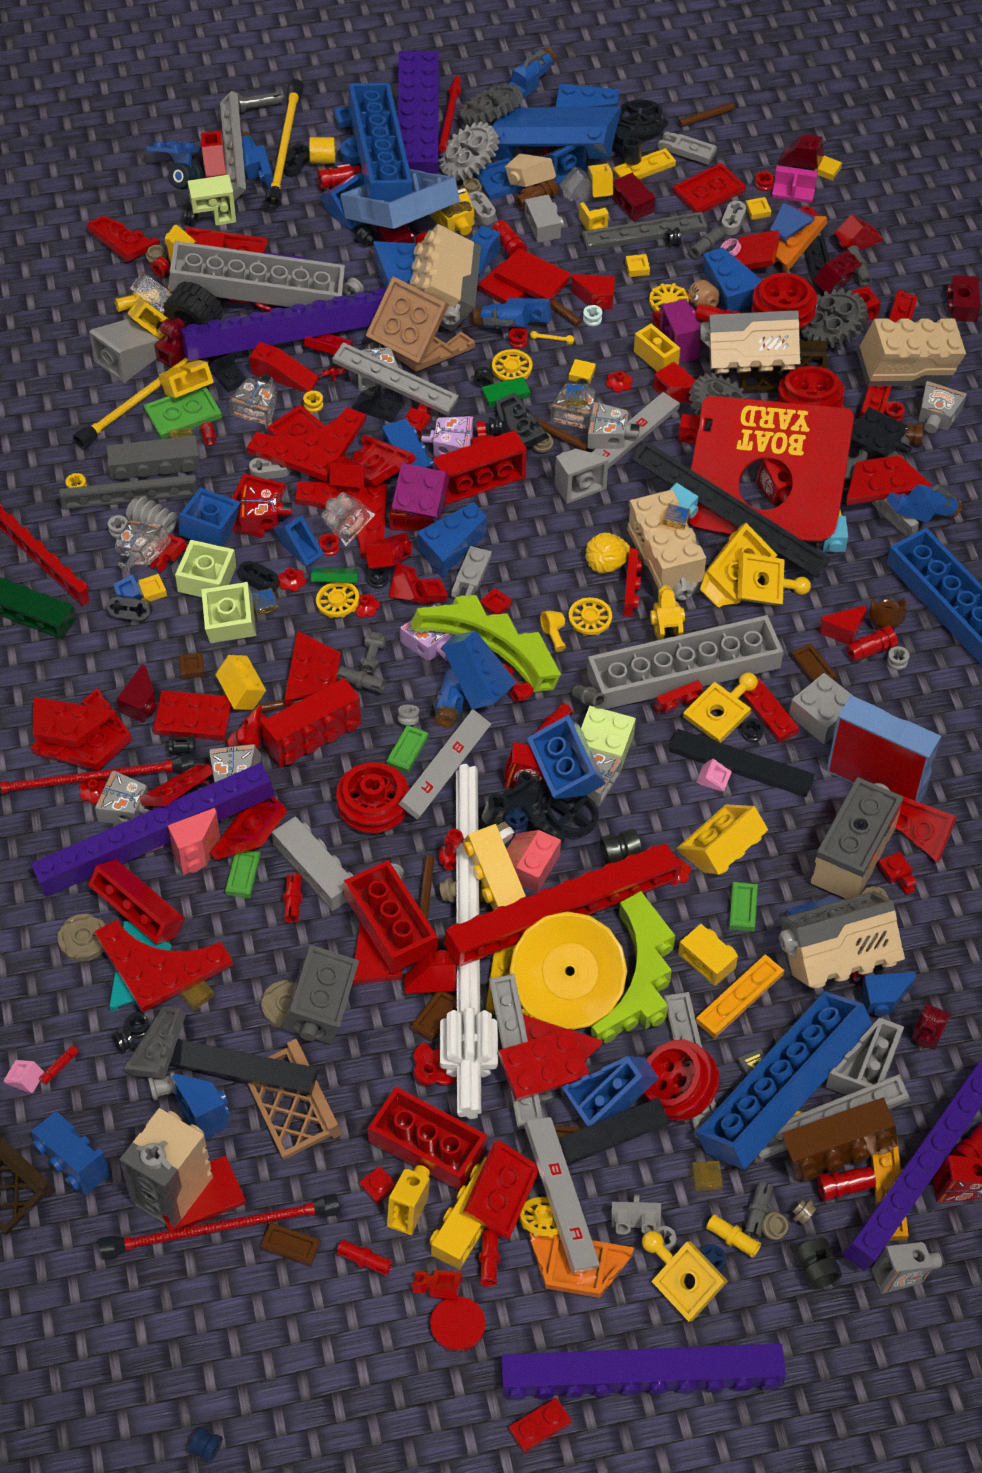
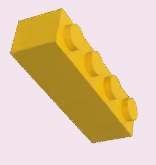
M494 824L468 834L464 839L463 847L468 857L471 856L473 860L474 875L477 880H481L484 887L482 889L484 899L487 903L491 904L493 911L499 906H507L522 897H526L497 825Z
M487 1157L484 1158L480 1165L476 1164L470 1175L471 1181L468 1186H462L457 1195L458 1202L454 1208L450 1207L443 1218L445 1223L440 1230L436 1229L429 1242L431 1244L432 1256L458 1270H461L486 1228L462 1212Z

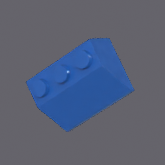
M570 715L563 717L527 738L554 799L585 796L606 784L580 726Z

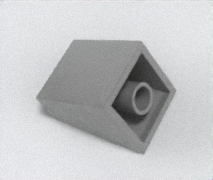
M130 318L89 331L94 362L123 383L157 359L154 344L160 339Z

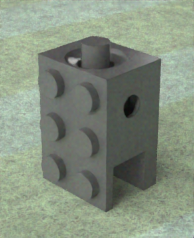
M310 944L305 960L302 961L282 1029L300 1034L301 1038L307 1041H314L316 1039L332 1044L340 1028L359 960Z

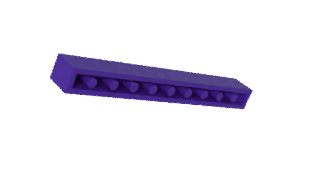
M378 288L374 292L369 293L358 292L354 296L348 297L337 296L333 300L327 301L316 300L312 304L307 305L295 304L291 308L286 309L274 308L270 312L265 313L253 312L249 316L244 317L232 316L228 320L223 321L211 320L207 324L202 325L190 324L186 328H181L183 352L188 361L253 349L259 342L273 345L304 339L309 336L314 337L370 326L387 289Z
M260 762L178 798L167 806L155 808L31 863L45 896L48 897L91 878L98 864L115 859L120 863H125L170 843L168 829L170 824L215 808L217 819L220 821L274 797L275 794L271 781Z
M982 1057L973 1066L842 1255L861 1270L865 1271L875 1262L982 1107Z
M783 1344L502 1355L501 1364L503 1397H509L511 1400H522L526 1396L550 1399L554 1395L578 1398L583 1394L605 1397L611 1393L633 1396L639 1392H650L651 1394L660 1395L667 1391L675 1390L687 1394L700 1389H706L708 1392H720L725 1388H735L736 1391H747L752 1387L775 1390L784 1385L786 1378Z

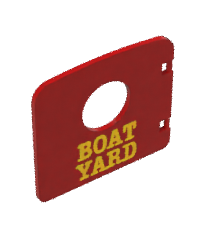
M708 396L702 403L691 470L749 506L742 499L739 489L740 479L746 468L762 459H774L783 463L790 470L793 479L792 490L788 498L781 505L773 509L759 510L751 508L804 542L825 541L831 538L838 526L854 415L847 408ZM706 420H713L711 432L704 431ZM700 503L697 504L698 512L692 519H688V522L693 527L716 533L731 535L739 529Z

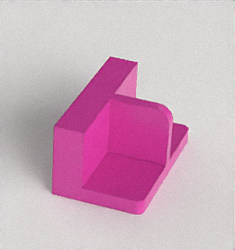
M777 165L772 197L812 203L818 171Z

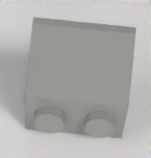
M579 449L563 452L556 456L555 487L566 504L607 489L608 458L606 456Z

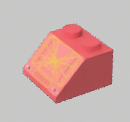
M215 808L168 825L172 852L183 875L199 871L207 866L211 858L209 852L220 839Z
M540 830L517 833L507 848V852L521 886L536 893L540 891L560 857V839Z

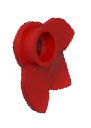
M425 1042L417 1047L413 1055L416 1063L414 1077L417 1083L422 1086H430L434 1083L451 1085L457 1081V1076L451 1077L446 1074V1069L441 1068L440 1048L433 1050Z

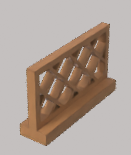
M297 1039L288 1042L287 1048L268 1057L281 1060L288 1056L292 1063L310 1066ZM317 1079L312 1094L303 1096L302 1093L296 1094L283 1089L247 1082L284 1160L330 1136L335 1139L343 1135ZM266 1091L277 1093L273 1106L262 1102ZM283 1095L295 1098L290 1110L278 1107ZM300 1100L311 1104L307 1115L295 1112ZM276 1112L288 1115L283 1127L273 1125L272 1123ZM293 1117L305 1120L301 1132L288 1129ZM310 1122L320 1124L323 1129L322 1132L314 1136L306 1134ZM286 1134L298 1137L295 1146L287 1150L284 1149L282 1143Z

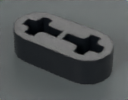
M296 144L291 147L285 159L283 169L285 176L295 177L300 174L309 160V150L306 145Z
M245 561L240 564L239 578L243 583L248 582L249 586L259 591L271 589L273 593L278 589L279 579L274 571L253 561Z
M116 595L107 603L109 614L117 618L144 620L153 611L151 602L145 598ZM120 601V605L127 606V608H122L118 612L117 608L113 607V604ZM140 604H143L142 606L146 611L140 615V611L134 610L132 607H138Z

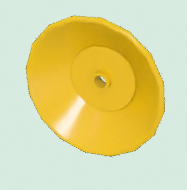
M567 911L545 916L525 930L513 949L509 972L510 975L515 974L520 1004L528 1015L566 1029L572 1028V1030L594 1025L613 1010L624 992L627 966L623 948L610 928L589 915ZM569 966L575 969V973L572 976L566 973V969Z

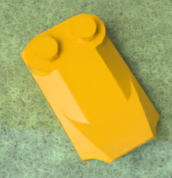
M747 523L742 524L737 531L730 535L728 543L705 571L700 591L716 607L738 604L741 601L737 600L740 554L748 553L773 558L777 556Z

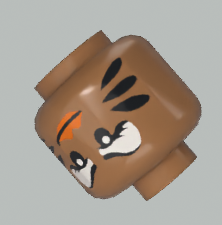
M700 280L690 286L688 298L696 308L699 303L717 306L720 293L710 282Z

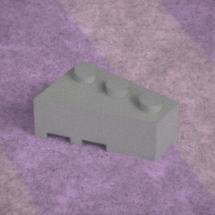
M878 1018L859 1039L857 1045L829 1073L826 1088L848 1095L885 1080L899 1045L904 1026Z

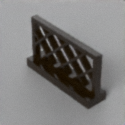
M799 341L801 363L799 367L812 366L809 363L812 360H822L820 367L828 369L827 341ZM780 367L770 371L764 379L756 373L758 368L751 369L747 374L741 373V388L744 389L742 393H779V385L772 386L767 381L772 376L779 381L784 378L777 373ZM752 376L759 383L756 386H746V380Z
M0 1136V1202L1 1191L15 1190L14 1203L0 1204V1209L14 1208L13 1218L6 1225L0 1221V1229L8 1235L45 1196L49 1198L56 1189ZM2 1161L7 1165V1167H2ZM13 1171L15 1173V1184L1 1185L2 1172ZM20 1179H22L25 1183L20 1184ZM31 1188L36 1193L28 1202H19L20 1189Z

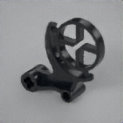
M631 100L620 106L621 112L613 146L619 150L625 164L636 165L641 162V141L638 138L658 133L668 125L667 119H662V108L660 105L651 100ZM637 108H644L641 113V120L643 122H634L638 120L639 109ZM626 111L631 113V115L625 118L622 116ZM657 112L658 115L653 119L648 116L649 114Z
M522 771L518 776L514 789L505 791L502 794H493L488 798L482 813V819L489 826L499 825L514 808L521 807L538 830L560 839L563 843L566 835L582 837L591 833L598 822L599 811L596 804L587 795L569 797L579 801L572 809V813L575 814L573 819L584 828L566 826L565 824L572 815L569 812L570 806L561 799H554L551 794L545 809H542L541 800L551 794L548 785L534 780L531 773ZM551 804L565 813L559 821L551 811ZM584 805L590 810L593 822L578 812Z

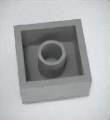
M823 673L792 699L789 716L825 744L834 736L838 715L852 694Z

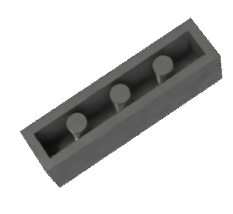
M196 435L106 445L111 480L200 470Z

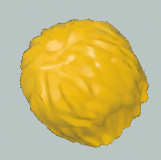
M600 533L587 543L586 561L589 567L598 574L614 572L628 562L630 546L620 536L611 533Z

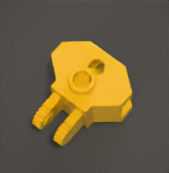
M664 584L658 589V603H654V609L650 611L651 624L654 626V632L658 640L664 639L666 627H672L673 633L676 636L683 635V622H685L684 608H681L678 602L675 601V594L672 588Z

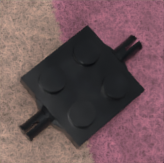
M871 407L859 419L854 418L850 444L878 458L888 457L895 450L909 455L912 450V446L901 442L908 430V425Z

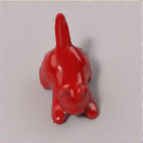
M258 705L253 712H250L242 721V726L227 739L228 747L254 744L259 749L261 733L263 731L261 721L267 719L265 713H261V705Z

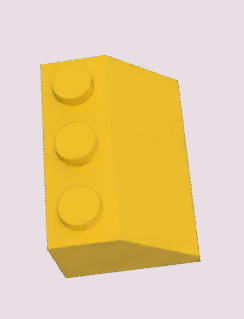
M725 804L676 849L702 872L720 875L729 869V865L744 856L745 851L751 845L758 843L762 839L761 836L768 831V828L755 806Z

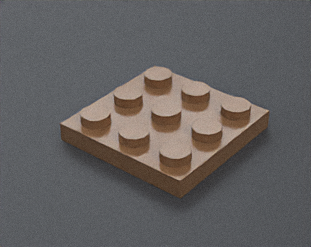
M393 276L366 336L422 364L449 304Z

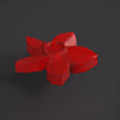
M331 367L329 370H323L321 376L325 377L331 374L332 381H336V375L345 373L347 369Z

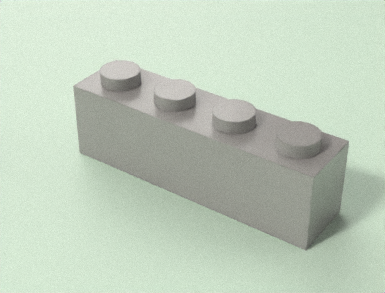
M295 816L272 831L274 847L332 911L347 902L344 897V880L354 875L342 868L340 860L335 855L331 856L324 842L312 835L310 827L305 822L301 823Z

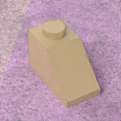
M519 153L505 166L511 185L527 187L556 177L551 158Z

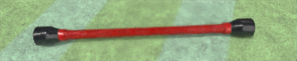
M193 753L179 755L172 760H166L163 763L160 762V764L154 763V765L152 763L151 765L123 767V769L114 768L107 769V771L106 769L104 771L98 770V772L89 771L82 774L76 773V775L74 773L73 775L45 777V779H29V781L28 779L26 781H11L10 783L2 781L0 782V795L8 793L10 790H25L26 788L32 789V787L41 788L42 786L48 787V785L54 786V784L57 786V784H70V782L72 784L73 782L79 783V781L88 782L91 779H109L112 771L125 776L148 774V772L149 774L151 772L157 773V771L181 774L194 767Z
M336 1193L325 1195L313 1202L306 1203L304 1206H297V1208L280 1209L277 1212L274 1210L273 1212L270 1211V1213L253 1214V1216H243L242 1218L239 1217V1219L232 1218V1220H222V1222L218 1221V1223L216 1221L215 1223H208V1225L205 1223L204 1225L201 1224V1226L195 1225L194 1227H187V1229L184 1227V1229H174L173 1231L170 1230V1232L166 1231V1233L163 1231V1233H153L152 1235L149 1234V1236L142 1235V1237L131 1238V1236L119 1237L112 1235L99 1238L102 1260L117 1257L125 1251L133 1250L135 1246L142 1247V1245H152L153 1243L156 1244V1242L163 1243V1241L167 1242V1240L169 1242L170 1240H177V1238L184 1239V1237L198 1236V1234L201 1236V1234L205 1235L208 1232L210 1234L212 1232L215 1233V1231L222 1232V1230L236 1229V1227L242 1228L243 1226L246 1227V1225L253 1226V1224L259 1225L260 1223H267V1221L268 1223L270 1221L274 1222L277 1219L279 1221L281 1219L284 1220V1218L290 1219L291 1217L294 1218V1216L298 1217V1215L301 1217V1215L305 1216V1214L323 1217L340 1215L338 1198Z

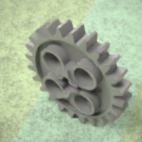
M474 122L471 127L466 125L465 130L460 128L459 134H453V139L448 140L446 151L440 153L442 158L438 160L441 164L439 167L446 176L455 177L456 181H459L460 178L465 181L467 176L471 179L473 173L478 175L481 168L485 170V164L491 163L490 158L496 156L494 151L499 149L497 146L500 143L497 139L499 135L488 123L483 124L480 122L477 125Z

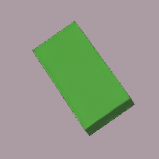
M407 725L389 755L386 764L409 774L429 738V733Z
M248 850L234 855L225 890L226 895L251 899L261 858L260 852Z
M733 882L729 929L754 932L758 884Z

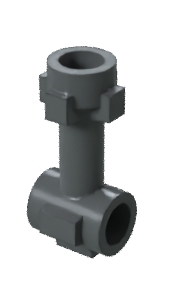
M378 632L366 634L365 646L369 647L366 658L361 657L360 665L361 669L367 671V673H373L375 668H378L379 660H376L378 649L385 648L386 635Z

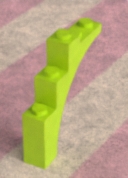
M477 595L455 597L452 605L417 608L411 622L414 631H437L458 635L476 630L492 651L509 662L525 681L531 684L534 692L554 690L561 676L539 632L518 634L508 613L487 616Z
M641 891L620 902L619 916L628 929L634 946L636 970L631 985L621 1002L606 1017L592 1026L591 1037L602 1040L604 1043L611 1042L617 1034L624 1030H632L639 1022L644 1029H647L652 1025L654 1027L660 1025L667 1017L668 1004L658 991L665 989L670 983L672 970L662 957L668 955L673 950L675 934Z

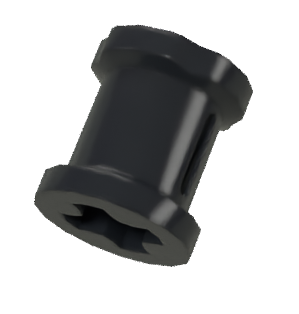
M170 734L169 755H174L175 753H193V756L195 755V735L191 734L190 737H182Z

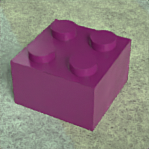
M687 299L662 304L660 331L680 347L679 363L698 359L699 350H701V322H697L695 310L693 307H690Z
M401 463L392 509L399 513L440 520L450 476L444 471Z

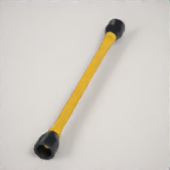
M292 79L288 83L289 103L273 182L265 196V204L269 208H278L281 205L282 193L280 184L296 104L302 96L304 83L299 79Z
M186 357L179 363H177L175 366L170 368V370L174 368L181 369V365H184L191 361H188ZM160 377L127 400V402L120 405L104 417V419L76 432L73 435L75 443L81 449H85L93 443L96 436L101 433V430L162 386Z

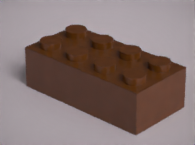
M884 1097L782 1133L786 1155L797 1181H809L816 1178L820 1173L838 1171L848 1163L863 1162L871 1155L877 1153L886 1154L898 1146L896 1125Z

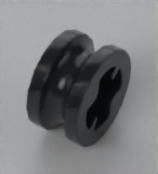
M186 206L184 210V224L192 223L195 226L198 213L193 214V210Z
M366 225L357 232L356 239L363 246L369 247L377 239V232Z
M675 227L674 230L667 228L668 246L673 247L674 244L680 246L681 234L679 228Z
M487 367L477 368L474 373V384L480 388L492 385L494 372Z
M497 416L496 419L489 417L490 435L494 437L495 434H503L501 417Z
M385 567L370 568L368 570V584L372 588L380 589L388 584V571Z
M756 718L747 719L743 724V738L748 742H758L762 739L764 732L763 722ZM749 728H754V730L757 732L752 733V730H750Z
M142 1012L132 1013L126 1019V1028L131 1037L143 1038L150 1027L149 1019ZM136 1022H141L140 1029L134 1028Z
M124 1028L122 1033L114 1032L115 1040L122 1054H125L127 1049H135L127 1028Z

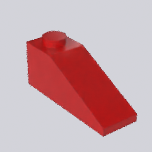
M259 342L250 355L252 375L262 378L264 374L271 376L270 381L305 393L312 391L319 381L317 374L277 347Z

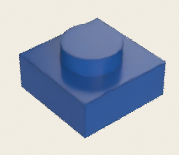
M348 106L334 109V115L339 128L352 126Z
M134 574L113 584L117 595L144 597L138 578Z

